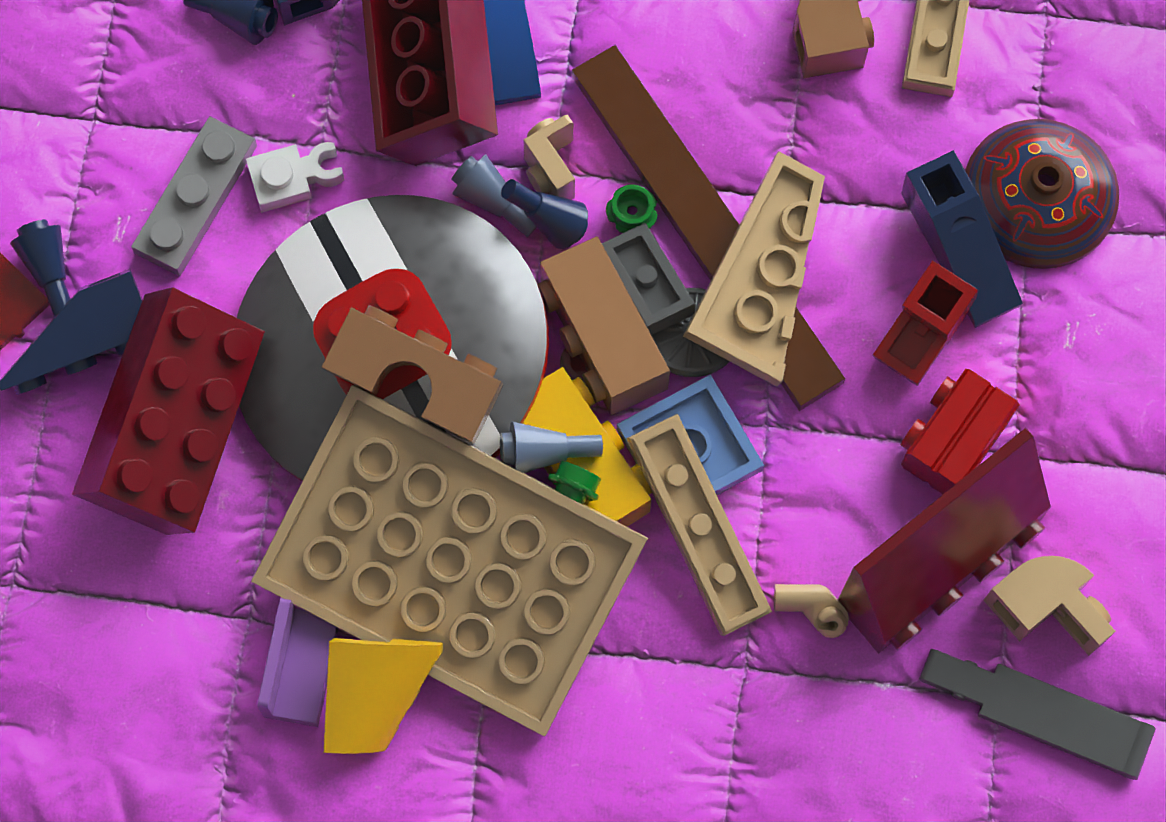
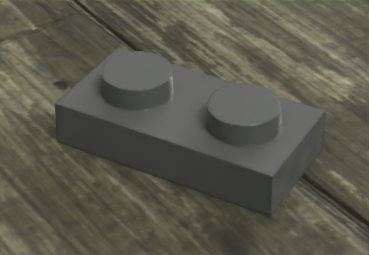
M646 223L602 243L651 335L694 315L695 303Z

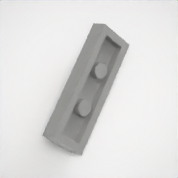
M209 116L131 246L134 254L181 276L247 164L246 158L251 157L257 147L255 138Z

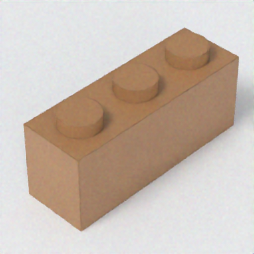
M598 236L541 261V282L537 283L545 309L547 313L556 311L564 326L559 329L561 340L571 358L580 356L587 370L586 373L582 374L583 380L592 394L595 403L603 400L612 416L668 390L670 369Z

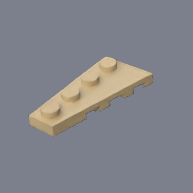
M779 151L768 167L683 337L776 387L783 380L788 341L792 337L799 290L802 288L806 270L804 265L809 242L813 237L825 179L824 175Z

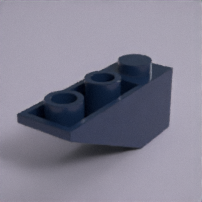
M954 150L907 172L901 195L939 264L978 289V295L967 313L974 327L977 328L1022 306L1023 302L981 199Z
M131 269L81 287L1 377L0 390L14 387L17 395L46 384L47 381L44 376L46 373L62 367L65 368L67 375L85 370L98 363L95 357L96 354L114 347L117 354L122 355L143 300Z

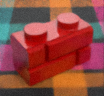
M966 368L957 381L948 376L930 401L932 405L937 407L935 413L927 424L918 418L900 444L908 450L901 463L903 468L923 482H928L932 488L941 494L947 492L980 465L1020 405L1016 399L998 387H993L989 381L971 369Z

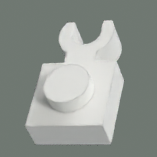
M332 142L318 144L311 150L308 156L301 158L296 144L246 158L261 213L312 199L309 184L318 183L325 187H332L342 183L344 175L341 167L332 170H324L320 167L324 160L337 156L335 144Z

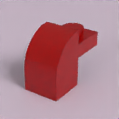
M932 260L903 303V311L873 353V357L918 386L969 312L978 295V289Z

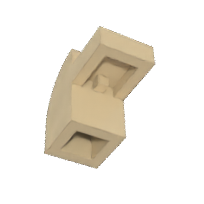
M1042 556L1028 560L994 586L983 600L1019 641L1024 639L1051 615L1056 618L1088 655L1092 654L1116 632L1109 624L1111 617L1105 607L1094 597L1089 596L1086 598L1080 592L1094 577V574L1080 563L1065 557Z

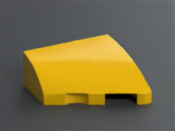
M340 638L330 640L323 753L358 754L385 751L399 729V724L407 710L418 696L420 688L430 670L441 656L443 643L392 639L390 642Z

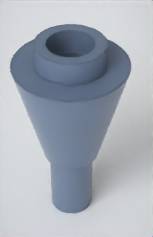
M486 154L479 161L470 156L451 178L457 184L452 195L498 217L503 216L527 238L537 228L525 215L524 210L502 198L501 190L506 182Z
M513 421L510 423L509 432L500 434L501 461L523 473L554 465L561 461H567V458L602 457L603 454L601 435L567 436L566 433Z

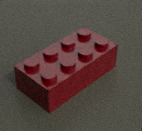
M362 0L376 151L417 166L497 136L498 128L484 0Z
M174 287L145 294L72 495L166 535L195 533L265 331Z

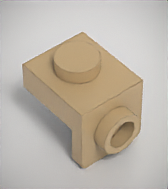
M564 115L555 121L552 118H548L539 122L528 132L527 138L523 139L524 160L530 167L526 170V174L535 191L572 200L575 198V178L557 153L559 149L573 141V122L568 115Z

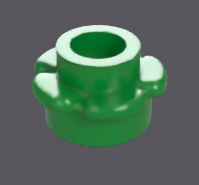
M634 184L626 185L616 190L612 200L608 201L606 215L610 222L616 224V229L621 233H625L644 223L650 229L657 220L658 214L655 211L657 202L653 194L644 187ZM629 207H635L637 209V213L631 215L627 212V209Z
M561 461L556 473L549 474L548 476L549 481L556 485V491L581 504H584L586 500L596 501L599 498V495L595 492L601 478L584 468Z

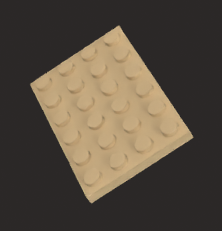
M352 385L251 582L283 599L292 600L296 606L361 640L390 642L392 639L442 642V654L430 670L429 676L545 737L648 537L561 494L554 488L516 470L512 466L503 463L356 385Z

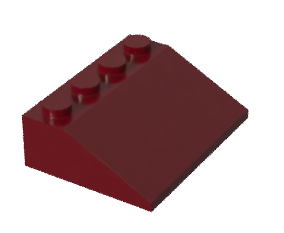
M1024 428L853 567L838 600L845 607L849 620L878 654L890 644L897 651L922 631V628L917 623L931 610H934L938 616L944 614L964 596L958 589L973 576L980 583L1005 562L1000 556L1004 550L1014 542L1020 549L1024 548L1045 529V526L1040 521L1051 508L1034 437L1028 429Z

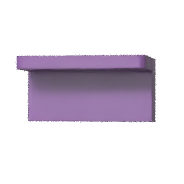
M280 598L257 707L264 718L318 727L327 687L329 641L337 638L339 628L306 610L295 608L292 600Z

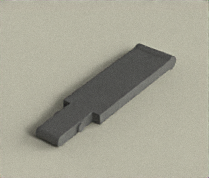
M935 649L930 650L919 678L923 683L948 692L958 700H968L980 705L978 717L1132 780H1138L1156 730L1151 724L1124 715L1004 665L998 664L994 673L978 667L972 661H963Z

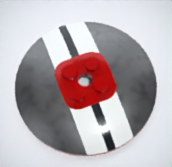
M388 195L362 199L336 207L314 218L284 240L256 273L246 291L237 315L238 319L265 331L239 407L247 425L267 453L288 473L303 481L351 386L354 385L327 372L322 368V365L351 307L365 313L368 305H371L397 318L398 322L395 329L412 338L415 337L418 329L448 344L444 351L445 354L461 362H464L467 354H470L498 368L494 378L500 380L504 386L475 444L421 417L430 400L432 386L427 373L418 367L402 366L394 369L386 376L376 395L496 458L500 454V434L509 432L511 421L523 424L535 402L545 376L549 351L548 321L539 287L528 264L506 236L483 218L455 204L415 195Z

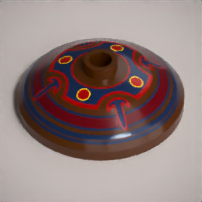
M1026 119L1007 124L988 135L978 145L965 169L981 199L1005 260L1017 265L1048 269L1072 264L1089 255L1101 244L1110 231L1117 215L1119 186L1115 170L1109 158L1101 147L1088 135L1062 122L1048 119ZM1041 174L1050 175L1054 179L1055 185H1043L1039 181L1038 176Z

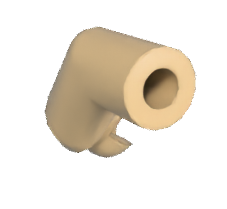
M820 584L774 585V611L802 612L823 636L828 638L839 637L845 632L849 621L848 613L827 587Z

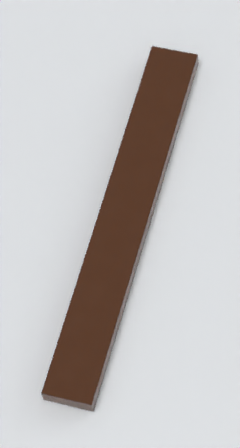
M614 45L572 69V79L647 189L653 194L656 202L711 281L739 227V223L617 46ZM796 307L794 313L795 323L792 337L788 341L784 361L786 366L781 385L800 411L843 385L846 378Z

